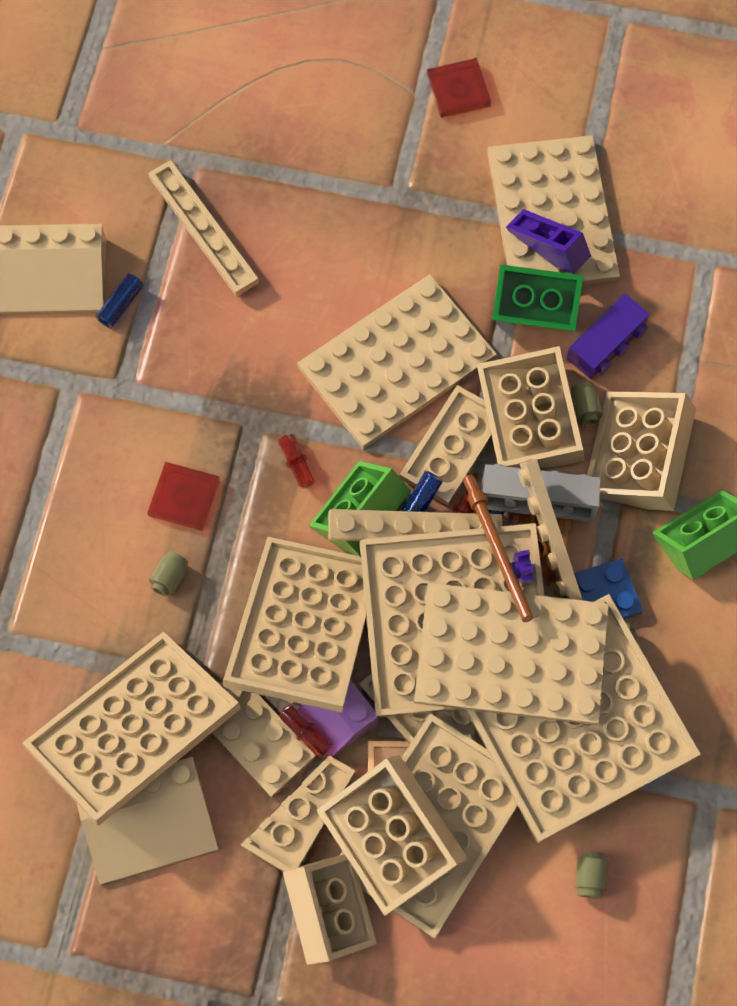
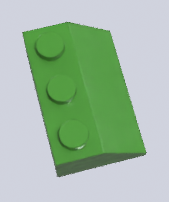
M358 461L309 526L329 540L328 511L330 509L396 511L402 506L411 489L392 468ZM329 540L344 552L361 557L360 541Z
M721 489L652 532L654 538L677 570L694 580L737 553L736 497Z

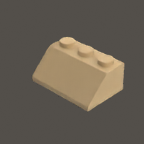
M345 854L283 872L307 965L328 962L377 944L359 875Z

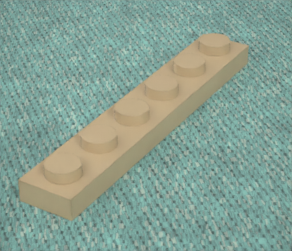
M170 160L149 172V179L233 294L237 297L259 284L258 277L173 162Z
M529 459L520 462L519 478L523 487L528 488L531 497L527 499L531 513L537 516L539 526L536 527L540 541L546 543L549 552L546 554V561L550 570L555 571L558 580L555 582L557 594L560 598L583 601L537 459Z
M330 509L328 511L329 540L360 541L361 539L483 528L478 515L472 513ZM490 514L495 527H502V514Z

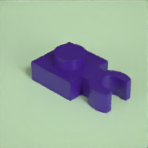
M529 550L514 553L511 565L520 586L532 585L535 579L533 575L535 568L531 564Z

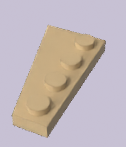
M329 755L302 782V785L291 796L289 795L281 806L240 846L282 872L300 867L325 825L317 809L347 788L355 774V770Z

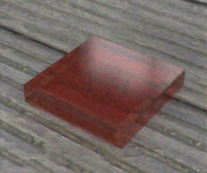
M477 58L427 69L426 75L440 118L491 106V99Z
M165 462L147 512L148 516L203 531L220 481L219 476Z

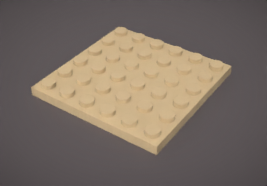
M536 523L496 527L511 563L513 562L514 553L529 550L530 561L535 568V572H533L535 579L532 585L521 587L523 593L544 596ZM484 529L361 539L360 551L376 716L386 717L461 710L414 704L428 583L510 592Z
M609 594L594 601L609 604L598 725L466 710L537 843L701 755Z

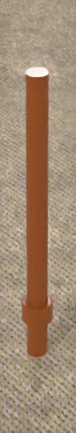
M468 475L464 477L463 482L469 494L468 501L470 506L479 517L522 622H529L534 616L488 511L486 496L483 491L479 490L474 476Z

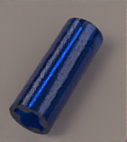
M127 274L95 315L96 319L105 327L112 329L142 290L144 284L136 276Z
M425 470L401 511L426 512L444 481L437 475Z

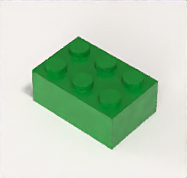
M500 264L492 320L575 331L583 275Z

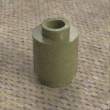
M591 382L575 384L571 387V398L576 420L584 426L593 425L603 415L598 391Z
M168 551L166 556H162L149 579V582L152 584L151 589L165 597L167 594L174 595L188 571L186 566L189 562L181 555Z
M584 852L583 857L577 858L575 888L578 889L577 896L602 899L603 891H606L608 860L602 859L601 853Z

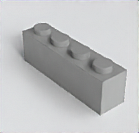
M485 464L481 491L484 492L488 501V510L533 515L527 499L531 498L528 488L523 487L519 478L518 471L521 468L506 467L501 464ZM541 471L556 518L595 522L599 508L600 477H591L586 474H566L559 471Z

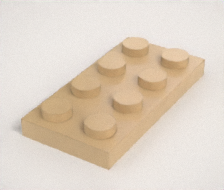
M457 385L401 471L399 477L408 484L449 506L461 487L464 477L468 476L492 437L485 401Z
M223 687L239 702L241 709L215 729L212 734L261 788L273 798L316 758V755L258 694Z

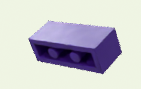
M624 294L569 347L566 359L590 380L597 373L600 375L604 374L612 364L610 361L616 355L621 357L629 348V342L634 337L639 339L647 331L648 326L646 324L650 314L628 295Z

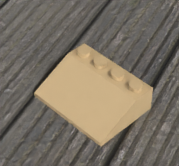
M102 224L0 226V314L104 312L107 239Z
M560 346L477 364L498 464L506 467L521 468L520 462L537 459L540 468H547L584 461L583 446Z
M606 392L602 409L603 415L600 418L587 475L591 477H600V499L647 510L674 511L696 412L695 406L686 393Z
M400 755L386 758L317 809L322 820L384 916L468 859Z
M193 757L175 762L99 826L77 804L100 885L219 851L197 765Z

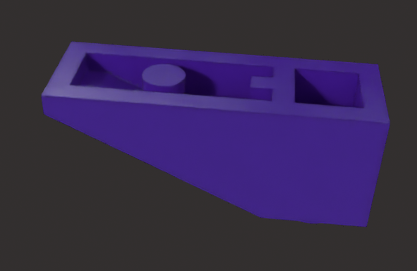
M525 209L506 226L507 231L552 265L572 274H575L591 257L583 232Z

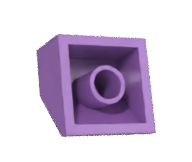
M351 680L342 713L302 704L295 711L327 755L333 758L379 724V716H376L374 709Z

